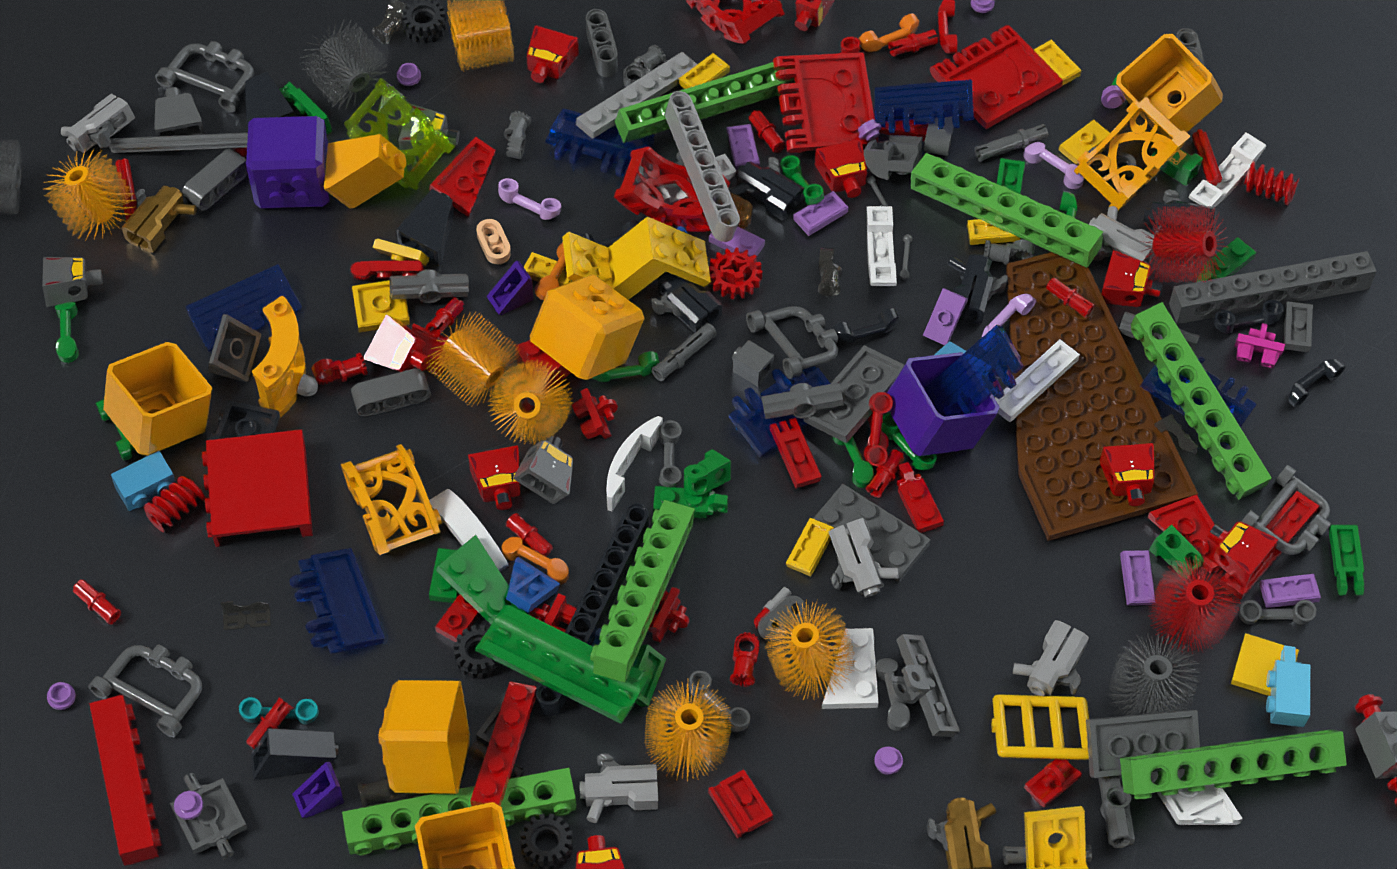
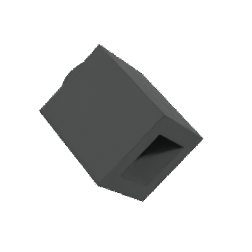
M748 340L743 347H738L732 356L733 372L758 387L773 370L774 355Z

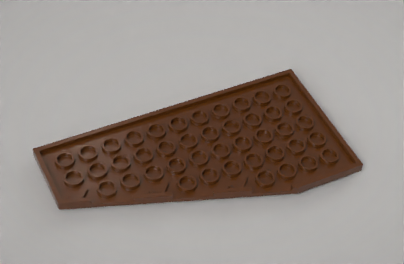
M1053 252L1008 263L1006 267V275L1008 276V304L1013 298L1022 294H1030L1036 299V303L1029 313L1022 315L1016 310L1009 318L1013 381L1059 339L1080 354L1078 361L1015 418L1018 475L1047 540L1050 541L1149 513L1197 494L1198 496V492L1089 268ZM1052 278H1056L1071 290L1076 288L1078 290L1077 293L1095 304L1094 309L1089 316L1084 318L1068 305L1064 306L1063 300L1047 290L1048 282ZM1153 443L1154 483L1151 493L1143 494L1145 502L1142 505L1130 506L1127 496H1114L1111 492L1100 465L1102 449L1107 446Z

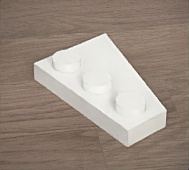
M873 628L845 629V632H848L846 633L848 634L846 635L848 639L845 641L851 643L849 644L851 648H847L849 650L844 648V651L850 652L853 655L848 654L847 656L851 657L843 658L839 661L851 660L856 662L841 664V667L849 669L843 671L844 673L833 670V672L841 675L839 677L834 675L836 677L834 680L839 684H836L833 680L829 682L831 684L828 685V692L826 691L822 709L878 708Z

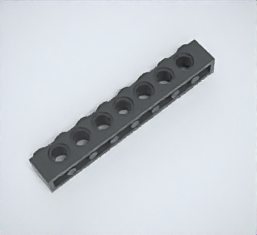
M1368 251L1211 279L1206 280V282L1204 281V283L1200 281L1174 286L1169 305L1176 323L1181 324L1214 318L1215 314L1222 310L1236 314L1262 309L1263 304L1268 300H1276L1285 305L1287 301L1301 302L1370 289L1377 271Z

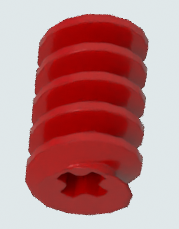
M1255 161L1251 162L1244 181L1246 192L1250 193L1256 188V195L1260 196L1265 191L1266 199H1270L1275 194V201L1279 202L1284 197L1285 205L1291 203L1299 183V179L1296 182L1293 181L1292 173L1284 179L1283 170L1275 176L1274 168L1271 167L1266 173L1264 164L1256 170Z
M180 476L177 479V484L171 483L169 490L163 489L161 497H153V504L146 503L144 510L151 523L158 530L164 532L162 524L171 528L173 526L171 517L178 521L181 520L178 511L181 510L188 514V503L196 508L198 505L195 498L198 497L204 501L206 497L193 480Z

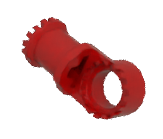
M357 353L356 357L342 362L340 360L333 362L331 359H322L312 366V372L319 384L321 382L322 384H325L324 382L328 384V382H333L341 378L342 382H346L347 378L361 373L363 375L368 374L361 353Z
M744 632L739 634L735 640L733 651L735 665L734 672L730 676V682L735 685L740 683L739 686L741 687L742 684L746 687L755 683L753 669L754 664L757 663L759 640L755 634ZM743 641H750L754 644L755 648L751 652L742 651L739 648V644Z

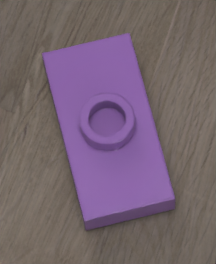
M751 124L727 127L726 133L736 171L741 165H745L749 161L760 167Z
M832 191L825 195L821 202L809 205L795 213L793 220L810 236L848 213V206Z
M943 288L923 336L946 345L952 337L968 298Z
M1149 551L1121 552L1120 557L1127 606L1155 604L1152 603L1156 602L1153 601L1156 599L1152 598L1155 597Z
M1314 574L1261 580L1259 584L1266 608L1296 605L1301 600H1308L1314 603L1319 602L1321 599Z

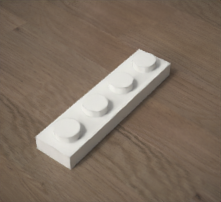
M1059 339L995 397L1000 407L998 413L1011 422L1078 361L1080 354Z

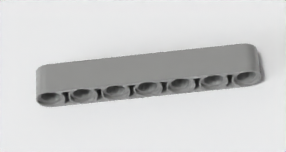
M682 91L673 92L669 98L665 118L712 235L721 242L731 241L740 221L739 214L691 97Z

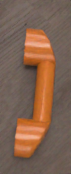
M913 13L908 14L899 23L901 29L880 38L877 37L874 31H867L859 37L860 46L867 52L879 51L883 46L888 45L890 41L899 40L907 37L908 34L915 33L919 26V19Z
M563 242L557 248L556 252L559 259L550 275L543 277L535 285V294L541 300L545 299L547 291L559 287L558 279L566 267Z
M510 537L503 542L501 550L505 559L515 561L517 557L521 558L522 556L547 569V575L559 582L560 585L566 583L569 579V569L563 560L559 558L549 559L523 545L519 537Z

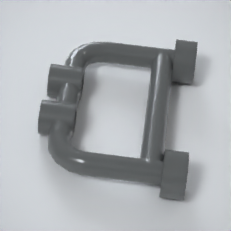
M211 41L208 46L197 43L185 46L167 68H160L155 75V79L165 88H171L176 80L179 79L221 95L218 100L219 105L228 112H234L240 105L239 96L245 90V81L254 76V69L250 63L243 60L244 56L239 50L232 49L227 54L222 52L223 48L219 43ZM199 53L211 62L218 60L225 63L230 69H242L244 74L234 88L231 89L179 68L189 55Z
M790 306L764 314L756 310L746 315V322L751 332L754 333L766 328L789 358L783 360V370L789 379L801 376L804 369L834 360L838 354V347L836 345L838 342L837 333L834 329L824 330L825 319L822 314L812 315L805 308ZM792 316L800 317L803 319L807 331L813 332L817 336L820 347H826L828 351L803 359L774 321Z
M1287 465L1275 480L1283 489L1261 516L1250 510L1242 522L1277 538V550L1284 554L1295 555L1304 549L1310 552L1319 540L1315 536L1316 533L1322 536L1331 523L1327 521L1330 515V506L1327 500L1295 477L1296 470ZM1296 490L1318 504L1319 513L1295 544H1288L1267 529L1266 526Z
M159 644L153 650L143 645H134L119 655L102 678L96 676L88 685V688L101 699H107L114 689L162 716L157 723V727L166 735L175 737L182 729L179 722L198 699L202 691V682L200 677L191 671L193 665L186 658L179 657L176 662L169 659L170 652ZM133 657H144L157 668L162 667L179 680L184 679L191 684L190 691L175 710L116 678Z

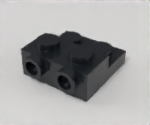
M228 400L225 410L222 409L220 411L218 429L212 432L210 440L274 433L280 413L278 410Z

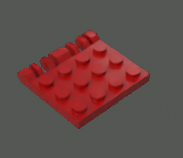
M1009 25L991 34V40L996 47L984 37L979 43L975 42L962 49L961 52L955 53L953 59L958 68L947 58L941 63L939 62L930 67L932 77L938 83H942L955 97H960L959 102L985 129L992 127L1059 89L1063 84V80Z
M864 52L779 56L773 59L774 70L777 71L775 75L778 80H789L792 78L795 80V83L778 86L779 94H783L779 96L781 114L788 115L782 118L784 125L802 124V129H793L785 132L786 140L788 139L786 141L788 153L812 151L860 139L858 128L870 120H875ZM866 139L861 140L863 148H866L870 141Z

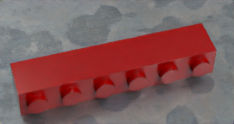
M123 695L89 703L119 855L122 862L126 866L159 857L157 846L162 844L158 828L153 829L151 821L156 820L153 803L148 804L146 795L151 794L148 779L142 778L141 770L146 769L143 754H137L136 745L141 743L137 728L132 729L131 721L136 720L132 703L126 704Z

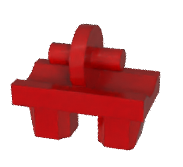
M588 388L580 391L583 398L572 404L573 410L579 419L589 414L591 416V419L580 424L583 434L587 439L600 434L604 439L609 438L612 435L604 417L608 421L614 419L613 413L618 409L616 401L607 399L603 395L599 397L600 403H598L596 397L591 396Z
M672 587L670 592L665 591L659 603L658 609L661 610L659 614L654 615L648 629L653 634V640L661 643L667 628L671 632H676L678 627L686 628L690 620L685 615L687 608L679 606L680 600L678 595L680 589Z
M558 593L552 607L548 604H543L541 609L534 608L529 615L565 633L566 630L558 626L560 622L569 624L577 608L567 604L566 596Z
M1055 759L1030 779L1024 788L1040 806L1045 807L1076 782L1082 773L1075 769L1067 759Z

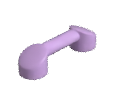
M1041 142L1031 143L1025 148L1024 158L1027 162L1036 164L1045 160L1064 172L1063 181L1066 187L1078 189L1083 185L1084 177L1080 173L1077 175L1074 172L1078 165L1066 163L1046 150L1045 145Z
M502 179L498 184L499 196L507 203H516L539 214L540 218L545 220L555 218L560 214L561 203L554 198L544 199L539 204L518 194V183L513 179Z
M1022 294L1013 298L995 319L985 327L981 347L987 352L995 349L1001 340V336L996 331L1016 310L1022 315L1029 313L1034 307L1036 299L1030 294Z

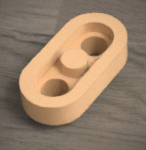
M493 219L481 221L476 229L477 238L487 260L493 264L507 262L511 256L510 244L500 223Z

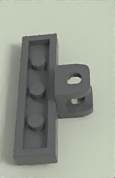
M902 634L896 641L906 666L901 670L904 676H895L888 681L893 698L898 702L914 704L919 700L932 736L954 737L960 730L924 637L921 635ZM898 687L903 690V693L898 690Z

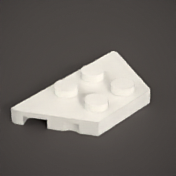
M1207 764L1204 767L1206 775L1210 772ZM1178 769V777L1180 779L1184 775V769ZM1157 771L1151 773V780L1155 782L1158 777ZM1214 784L1205 785V790L1188 791V788L1178 789V794L1161 795V791L1157 792L1178 825H1238L1242 821L1241 815L1223 788H1215Z

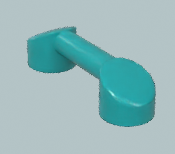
M249 697L240 703L239 712L245 721L257 723L261 721V717L264 718L272 707H262L259 700ZM303 699L297 703L296 707L288 713L285 719H298L302 724H310L318 716L317 704L311 699Z

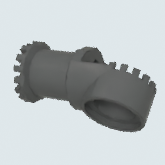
M655 45L650 46L648 52L643 56L636 57L634 62L624 69L623 83L626 87L636 81L629 79L630 75H638L641 78L651 72L658 64L666 62V55L662 54L661 48L658 49V46Z
M515 111V113L513 112L510 115V125L504 131V137L510 142L507 144L510 145L507 147L509 150L506 151V153H509L506 154L507 157L521 159L524 154L526 143L525 131L532 121L530 116L524 115L525 112L521 114V111Z
M986 240L984 256L992 261L1002 262L1007 266L1009 261L1016 262L1034 257L1035 246L1027 240H1017L1013 244L1007 243L1006 245L993 244Z

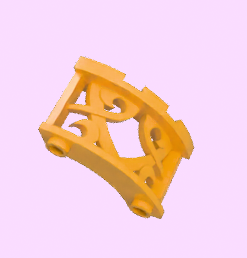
M1147 96L1140 102L1135 100L1126 109L1128 114L1093 151L1090 153L1085 151L1076 161L1079 165L1074 172L1077 175L1080 173L1111 203L1109 207L1115 206L1118 208V211L1136 195L1144 184L1146 185L1161 170L1160 167L1167 160L1171 159L1191 137L1184 130L1180 131L1149 102L1150 99ZM1144 112L1155 122L1151 132H1146V119L1143 125L1136 124V119L1140 113ZM1130 124L1132 132L1120 134ZM1158 127H1160L1172 139L1161 134H1157L1156 132ZM1145 141L1142 147V158L1147 167L1142 170L1137 166L1126 165L1117 169V149L1120 143ZM1150 142L1154 143L1151 149L1155 148L1158 151L1155 156L1147 154ZM1109 146L1108 157L1101 154ZM1095 161H1100L1103 166L1097 170L1104 172L1109 169L1110 174L1102 178L1090 165ZM1126 171H1131L1134 174V178L1132 180H1126V174H1124L1121 178L1119 174ZM1111 179L1116 190L1106 181H1109Z
M280 296L263 308V313L271 327L272 336L268 338L271 346L262 362L252 370L260 399H258L259 406L278 410L280 418L297 400L299 382L303 374H306L305 356L299 339L296 315L284 296Z
M402 444L396 446L397 451L353 465L351 461L341 464L349 491L357 505L366 510L367 514L363 515V519L374 550L379 555L427 536L440 533L438 525L442 524L437 509H432L422 481L414 466L413 454L410 449L405 450ZM377 479V483H376L375 486H373V487H367V486H366V485H368V484H373V485H374V480ZM383 480L393 481L407 488L403 502L398 510L387 501H371L381 491ZM416 493H417V496H418V498H419L420 503H419V502H414ZM381 510L388 511L385 517H380L378 513ZM417 514H421L426 520L427 527L411 533L404 522L407 518L410 524L418 526V521L414 517ZM399 528L401 529L404 536L386 542Z

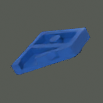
M517 557L512 569L506 599L516 605L517 608L529 613L558 591L560 583L520 557Z

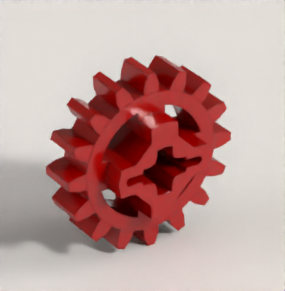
M737 247L734 252H730L726 248L724 255L717 252L716 259H710L709 266L711 280L709 284L713 285V291L721 290L722 297L726 296L727 293L731 294V299H734L736 294H739L743 299L745 298V292L752 295L754 287L759 288L760 280H762L761 262H756L757 256L752 255L749 257L748 250L739 253V248Z

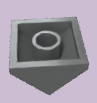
M223 314L209 361L208 372L248 382L261 333L229 315Z

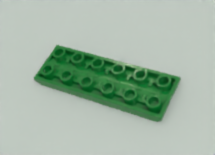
M510 605L502 607L492 625L475 648V651L620 724L623 723L649 681V677L643 671L633 666L625 683L594 674V661H590L593 646Z

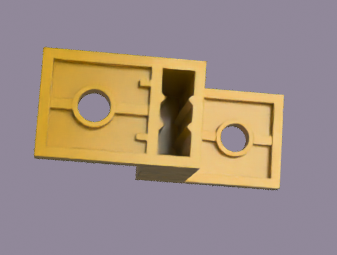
M646 217L609 247L571 232L566 233L562 237L567 279L575 281L594 274L628 300L664 272H669L703 287L711 282L705 241L650 217Z
M1082 806L1024 813L1026 869H1089L1086 864L1085 813ZM1052 834H1062V838L1059 842H1048V839Z

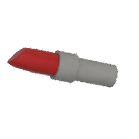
M783 587L772 600L765 604L763 610L754 619L756 629H758L760 619L783 598L791 596L792 593L788 588Z

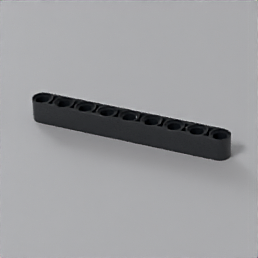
M633 503L625 509L565 631L566 634L592 645L595 633L602 627L625 580L628 569L635 559L639 546L641 547L645 531L649 528V512L645 505ZM633 519H641V521L636 522ZM623 540L631 541L630 543H622ZM612 562H620L621 564H619V565H612L611 563H612ZM602 584H609L610 586L604 588V587H601L600 585H602ZM591 606H598V607H599V608L596 609V610H591V609H589V607H591ZM582 628L588 629L587 632L583 633L578 632L577 630ZM541 683L537 688L536 696L539 712L548 717L559 714L567 696ZM546 697L555 698V700L551 702L544 701Z

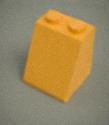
M381 134L328 143L324 189L349 209L355 208L404 178V168L406 167L405 154Z

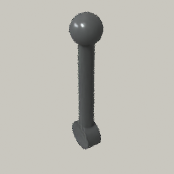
M868 175L866 182L872 186L882 206H888L875 183V177Z
M909 234L903 237L905 243L903 268L899 273V278L903 281L909 279V271L907 270L910 243L913 241V237Z

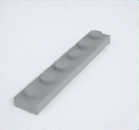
M683 52L679 53L579 116L576 120V125L594 139L616 125L615 119L619 109L663 95L677 86L678 79L695 67L697 63Z

